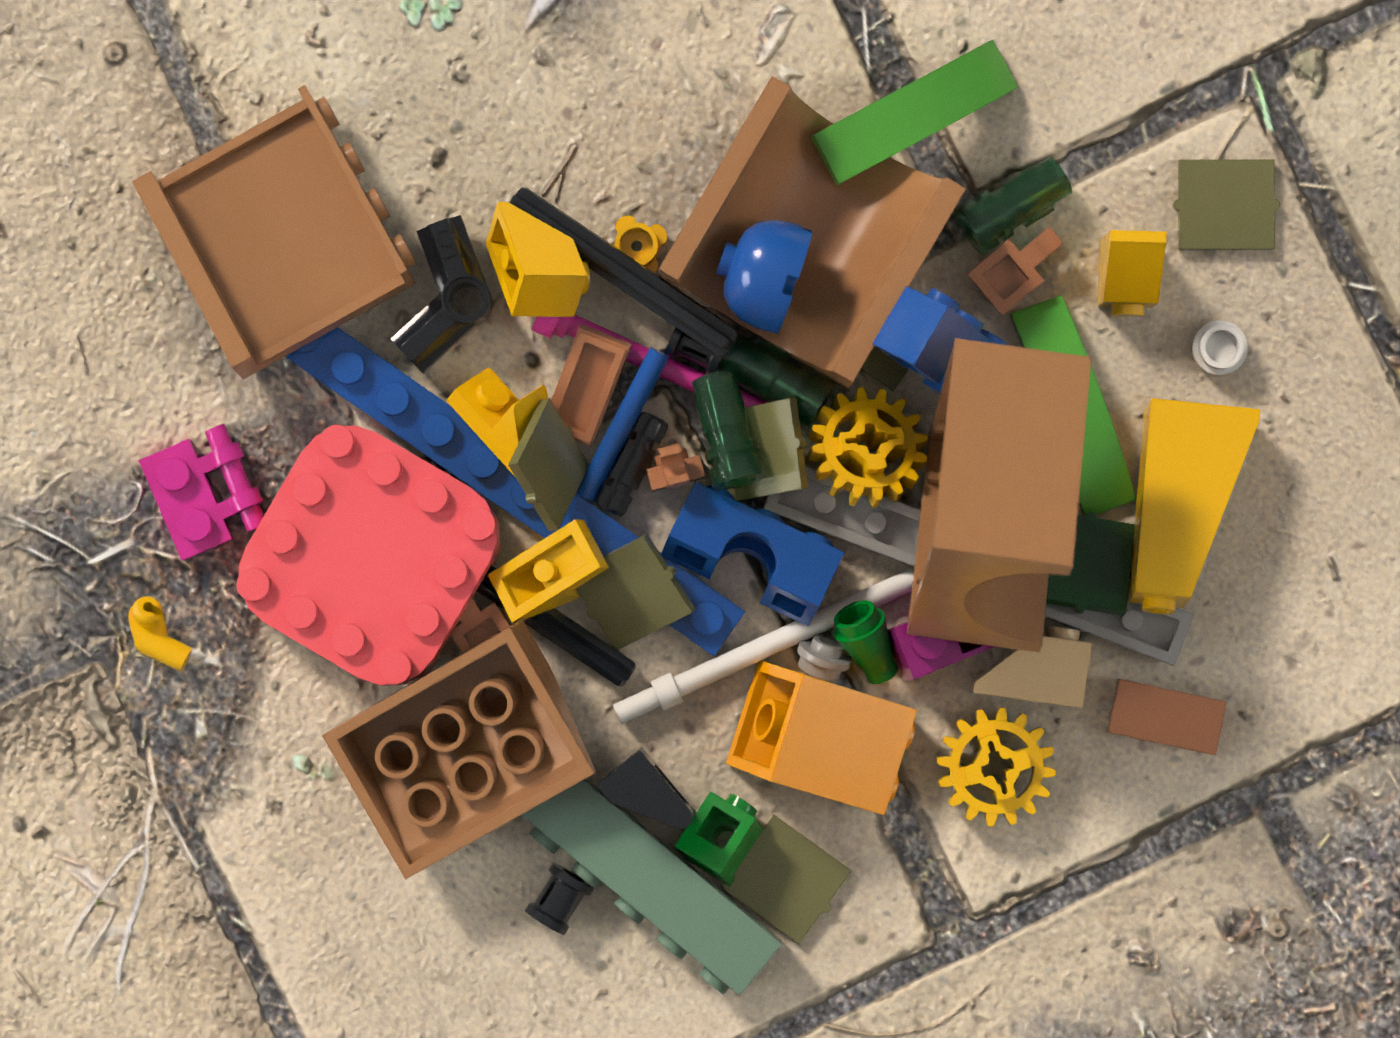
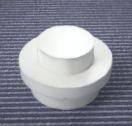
M1222 320L1210 322L1200 328L1192 343V354L1195 362L1202 370L1212 375H1227L1237 370L1243 364L1248 350L1247 340L1241 329L1231 322Z

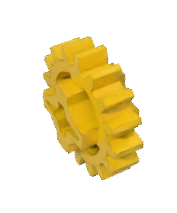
M859 387L854 394L852 402L842 393L836 395L833 402L834 410L823 406L817 417L821 425H813L808 439L818 443L810 448L807 455L808 460L822 462L814 477L817 481L830 477L834 483L829 494L833 497L838 495L843 489L850 492L849 505L855 506L861 496H868L872 508H877L882 500L883 493H886L893 502L898 501L903 493L902 485L912 489L919 478L915 470H922L927 462L928 457L918 451L925 447L928 436L922 433H914V429L921 420L919 414L905 417L902 411L906 401L901 398L893 405L886 403L887 396L884 389L879 390L875 399H868L864 388ZM851 419L850 432H841L838 437L833 438L834 431L838 426ZM860 441H866L867 446L859 445ZM869 449L877 450L875 454H869ZM898 457H902L901 465L893 473L885 476L886 463L895 462Z
M1004 707L997 708L994 720H988L983 709L975 710L976 724L970 726L959 718L955 723L961 733L957 739L943 736L941 741L951 748L949 756L936 757V763L943 767H948L949 774L937 780L940 787L953 786L955 792L947 801L950 806L959 805L963 801L968 804L964 816L966 819L971 821L981 811L985 812L984 818L987 826L994 827L997 814H1004L1008 823L1014 825L1017 824L1015 810L1022 808L1033 815L1036 813L1035 806L1031 801L1033 796L1036 794L1040 797H1049L1050 792L1040 784L1043 777L1056 776V770L1044 766L1043 759L1055 752L1053 747L1038 746L1037 741L1045 732L1041 727L1034 728L1029 732L1024 729L1027 715L1020 713L1011 723L1007 721V712ZM996 730H1005L1013 733L1024 742L1026 747L1011 750L1000 743ZM976 736L978 750L971 763L959 767L963 749ZM988 742H990L991 749L995 751L999 758L1009 759L1010 767L1002 770L1003 779L1001 782L1003 791L992 775L982 773L981 767L989 763L988 754H990ZM1032 767L1031 777L1027 786L1016 797L1014 783L1022 770ZM981 783L991 789L996 804L976 799L965 787Z

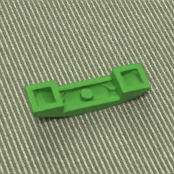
M992 39L810 136L835 185H838L1015 90L1018 86Z
M1062 295L1009 314L1021 347L1087 356ZM1092 366L1090 369L1078 502L1083 516L1088 512H1093L1096 515L1137 500L1111 417Z

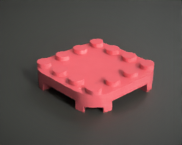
M332 425L326 428L323 433L315 436L300 453L248 542L238 568L237 590L240 596L244 598L248 608L264 623L354 676L381 686L405 685L428 674L440 660L438 659L440 652L490 566L496 564L502 546L500 544L499 521L491 507V503L476 490L374 431L356 425Z

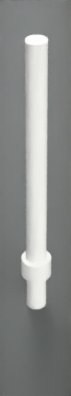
M911 568L818 610L809 627L794 621L674 677L669 672L650 681L652 687L613 704L621 724L661 706L664 711L683 703L682 697L788 649L802 640H807L814 637V635L836 627L834 624L836 614L853 602L867 600L871 601L875 608L910 593L912 591L913 570Z

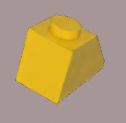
M497 202L485 244L511 315L574 317L581 294L587 293L590 283L589 267L586 262L581 260L574 240L509 202Z
M1110 230L1099 241V307H1111V316L1144 317V308H1153L1159 303L1167 232Z

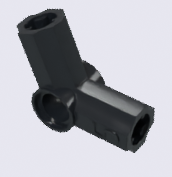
M461 215L440 220L416 231L439 294L400 329L391 340L423 374L475 326L485 322L493 308L492 294L486 284ZM463 287H474L482 294L480 308L471 315H461L453 309L454 295Z

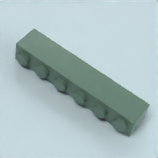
M587 779L580 781L522 814L523 817L534 825L529 834L553 854L561 847L577 860L572 867L576 874L595 889L602 882L619 895L614 904L637 924H640L644 918H647L662 932L656 939L678 958L682 959L688 952L704 966L699 975L720 993L725 994L731 988L741 995L782 945L780 938L624 809L610 803L601 790Z

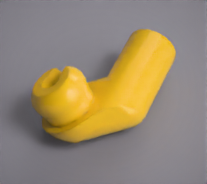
M143 596L137 599L128 613V622L136 649L140 653L182 672L193 648L168 636L162 605L157 599L150 596Z

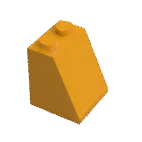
M759 661L754 671L726 764L774 783L885 815L888 803L893 800L898 789V771L904 752L911 745L915 735L914 720L917 710L771 663Z

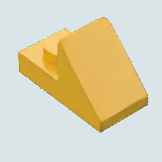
M488 367L457 387L446 401L513 474L508 464L539 401L548 399V394L543 384L519 400L495 372Z
M575 519L488 574V577L511 622L517 623L522 619H528L578 599L581 596L576 588L609 567L585 520Z

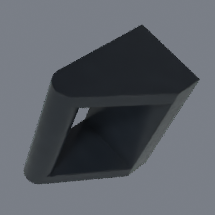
M640 747L597 784V787L612 804L680 829L688 827L692 822L693 809L643 747Z

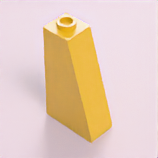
M1156 398L1149 400L1143 413L1129 603L1142 604V611L1173 614L1176 607L1184 608L1190 600L1259 424L1261 409Z

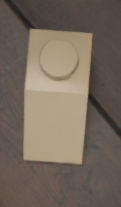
M1047 626L1046 636H1043L1040 652L1012 650L972 680L970 692L1083 709L1092 643L1079 641L1080 630Z

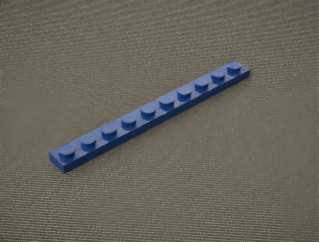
M340 328L333 329L285 356L542 537L546 538L556 532L547 529L533 504L527 503L526 493L515 476L449 404ZM575 494L560 526L562 528L575 519L585 520L603 556L639 538L578 494ZM663 558L668 566L676 568L677 573L675 577L695 607L691 614L669 625L715 656L745 611L678 564Z

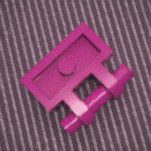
M225 424L215 426L204 432L212 449V452L199 458L192 440L187 439L138 460L181 561H186L235 540L226 519L240 514L247 532H251L257 529L264 517L260 507L264 500L258 487L252 488L240 461L245 456L239 442H232ZM219 469L232 497L220 503L207 477V474Z

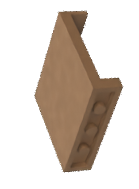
M305 85L298 89L303 100L158 180L152 171H149L132 181L231 367L243 380L416 284L408 270V267L414 265L416 261L401 234L391 239L382 223L391 215L375 188L365 192L357 178L358 174L366 171L351 143L348 142L340 147L331 131L340 125L333 110L324 96L315 101Z

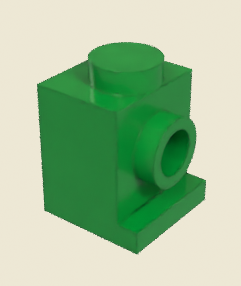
M710 791L694 815L691 824L685 829L676 843L675 848L686 861L730 887L735 880V872L763 831L757 819L754 818L758 811L748 802L730 793L727 799L724 800ZM722 832H734L725 847L717 844L718 836Z

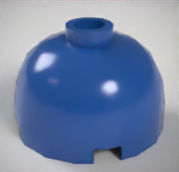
M768 220L758 222L747 228L737 245L726 242L716 274L726 277L724 283L725 300L729 309L741 321L757 329L779 334L793 297L791 295L807 255L812 238V230L791 222Z

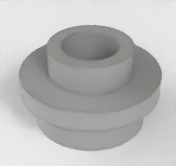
M814 635L813 640L800 641L797 653L800 655L798 667L805 673L826 681H838L841 672L849 669L851 658L843 652L844 648L837 640L824 635Z

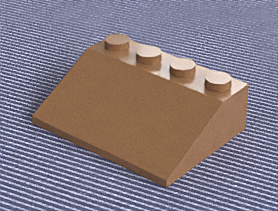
M523 619L322 735L405 880L596 772L551 667Z

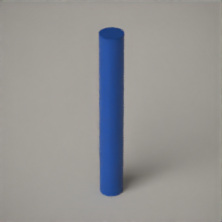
M653 347L649 348L576 492L581 497L595 502L669 359V356Z

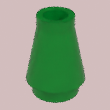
M867 600L856 601L842 608L834 617V624L836 626L834 637L864 672L869 683L881 684L892 679L898 672V666L893 657L884 612L881 609L875 608L874 604Z

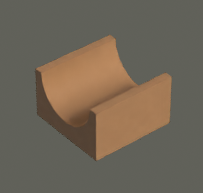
M771 76L659 267V276L703 307L848 391L874 347L873 341L905 287L910 286L966 188L947 177H933L891 157L835 185L810 136L833 125V123L803 102L793 92L791 86ZM768 220L795 223L813 232L807 255L791 295L793 297L779 334L757 329L741 321L729 309L725 300L724 283L726 277L716 274L726 242L737 245L747 228L758 222Z
M955 338L928 435L926 453L928 458L924 472L907 635L1040 652L1043 643L1049 574L1069 576L1073 567L1092 357Z

